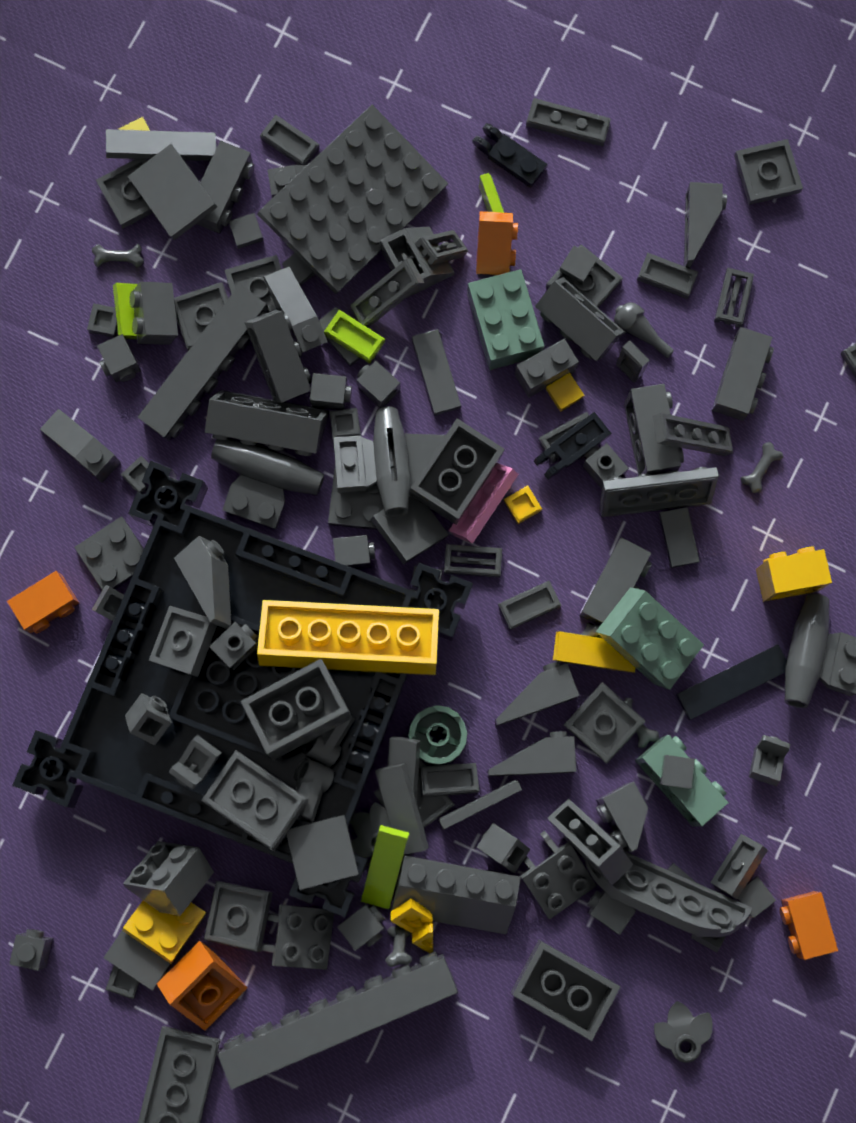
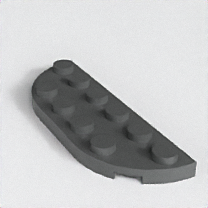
M628 852L625 853L633 866L613 885L609 884L585 861L593 879L611 899L618 900L640 912L692 933L696 937H722L730 935L744 925L752 910L750 906Z

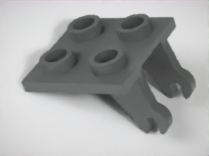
M544 830L540 835L553 852V855L538 866H535L529 857L526 856L523 862L529 870L522 874L521 878L550 920L597 885L571 844L567 842L558 848Z
M280 905L279 915L268 914L267 921L279 923L276 945L263 943L261 950L273 953V966L327 970L334 913L322 908Z

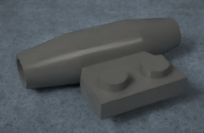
M382 407L376 411L373 441L361 436L333 437L337 492L366 491V489L377 484L385 514L389 517H400L408 513L411 479L407 441L398 410L394 407Z
M217 439L211 454V459L240 474L231 484L222 510L277 529L286 503L284 490L317 496L325 476L323 473L293 457L259 445H245L236 440Z
M808 594L795 623L785 670V703L797 708L808 707L818 680L831 690L848 696L856 694V637L842 632L829 634L830 600L821 594Z

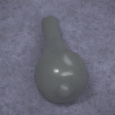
M633 302L616 308L614 322L625 331L623 334L627 332L652 345L666 358L672 355L674 349L658 336L645 317L643 308Z

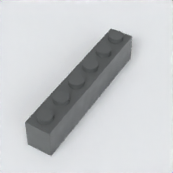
M239 284L139 414L138 418L168 441L172 437L176 438L184 429L185 425L183 422L189 415L193 416L199 410L202 404L200 400L205 393L210 394L219 382L217 380L218 376L223 370L227 372L235 362L234 356L238 350H244L250 343L251 339L244 322L266 314L269 311L267 304Z

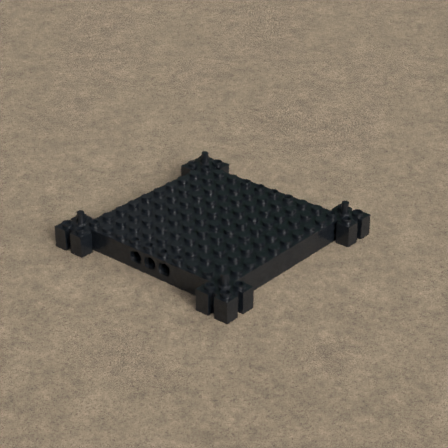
M150 461L142 479L147 492L145 495L136 493L128 514L134 520L149 525L153 529L63 740L45 732L35 731L27 749V753L34 755L31 765L21 763L12 786L35 795H43L46 789L48 793L45 799L68 808H75L84 787L76 783L77 779L293 863L287 834L277 849L273 851L204 803L202 799L235 751L240 752L295 790L297 782L294 780L295 770L299 762L307 757L301 752L302 745L272 760L267 755L241 701L303 668L259 666L258 648L233 671L209 647L198 677L149 661L169 606L206 616L174 557L198 536L209 541L215 540L224 550L222 556L228 564L231 625L234 622L240 627L246 624L257 635L254 639L257 645L263 600L439 609L438 636L452 641L461 615L454 613L455 608H465L473 583L451 575L449 583L439 580L440 570L419 563L411 581V590L199 510L208 490L205 482L185 473H182L180 480H176L177 476L171 468ZM217 626L210 645L213 644L226 631V629ZM328 669L347 708L356 719L340 743L341 751L337 761L329 767L334 771L333 781L328 790L322 793L314 822L296 819L290 829L345 815L349 829L406 682L407 673ZM141 693L149 697L156 696L162 699L167 705L172 722L155 745L131 734L125 715ZM198 735L219 750L221 754L206 778L194 789L180 784L169 771L172 766L179 762L192 739ZM354 854L359 872L358 875L301 890L299 889L296 876L289 895L310 904L318 896L325 899L323 909L345 917L355 895L354 892L347 890L350 880L360 882L368 859Z

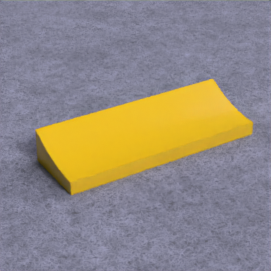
M263 600L257 651L259 666L305 668L322 659L327 669L436 675L439 609Z

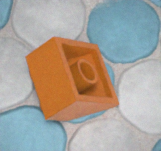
M201 941L157 983L168 1003L204 1031L247 989L243 981L224 961Z

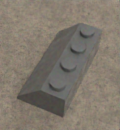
M220 390L209 399L205 433L213 434L212 437L219 440H229V437L240 439V443L245 445L263 443L268 444L267 447L272 450L282 451L284 448L294 449L296 454L311 456L312 453L316 454L321 446L329 410L288 402L280 403L272 399Z
M403 855L392 910L412 898L432 913L433 921L507 934L516 907L521 877Z

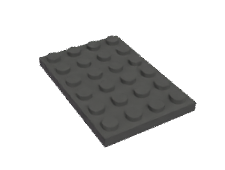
M372 104L261 208L257 215L337 294L382 250L381 240L402 230L448 185V182Z

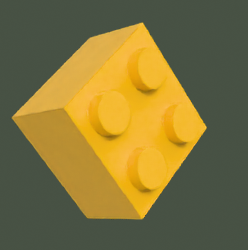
M813 546L799 549L797 553L787 556L786 552L771 554L756 569L763 602L818 592L832 583L825 550L815 551Z

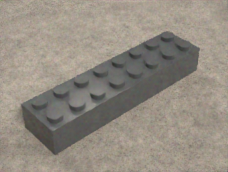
M436 951L419 958L420 964L410 967L409 964H403L392 969V976L383 979L381 975H377L366 980L365 987L355 991L354 986L338 992V995H336L337 999L328 1002L326 998L310 1004V1007H308L309 1011L300 1014L299 1010H295L282 1016L280 1023L273 1026L270 1021L254 1028L255 1030L251 1032V1036L245 1038L244 1033L228 1039L223 1044L224 1048L218 1053V1057L231 1090L458 993L444 954L437 956Z

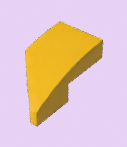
M410 898L391 911V922L412 933V943L431 953L433 952L432 913L420 903Z

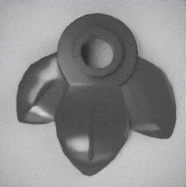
M374 803L370 808V813H354L351 824L357 838L352 842L353 852L363 858L372 856L380 825L391 828L387 811L380 804Z
M676 1001L669 1009L667 1023L658 1022L654 1024V1034L661 1046L671 1049L676 1059L689 1063L698 1058L701 1052V1045L710 1039L713 1027L712 1017L708 1012L693 1017L690 1010L684 1004ZM684 1041L690 1043V1049L687 1052H682L680 1049L681 1043Z

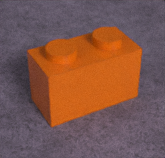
M480 211L476 274L501 275L508 273L510 266H515L516 249H511L512 240H517L518 223H513V213Z
M55 571L9 599L7 603L23 629L29 633L35 632L37 634L50 626L49 622L58 616L64 618L74 612V607L79 604V601L63 575Z
M813 891L781 900L783 907H780V915L784 925H788L791 936L788 937V943L792 954H796L797 958L806 960L838 951L822 892Z

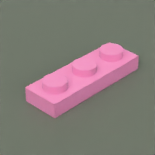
M497 463L457 525L453 523L449 531L454 536L473 544L519 474L513 468Z

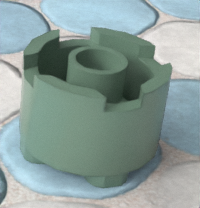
M436 705L424 709L415 716L410 725L409 739L421 740L419 759L427 764L444 765L452 762L461 754L466 745L467 730L464 721L457 712L449 707ZM438 728L444 730L442 735H446L445 741L440 740L438 743H434L432 741L433 737L429 736L430 732H436Z

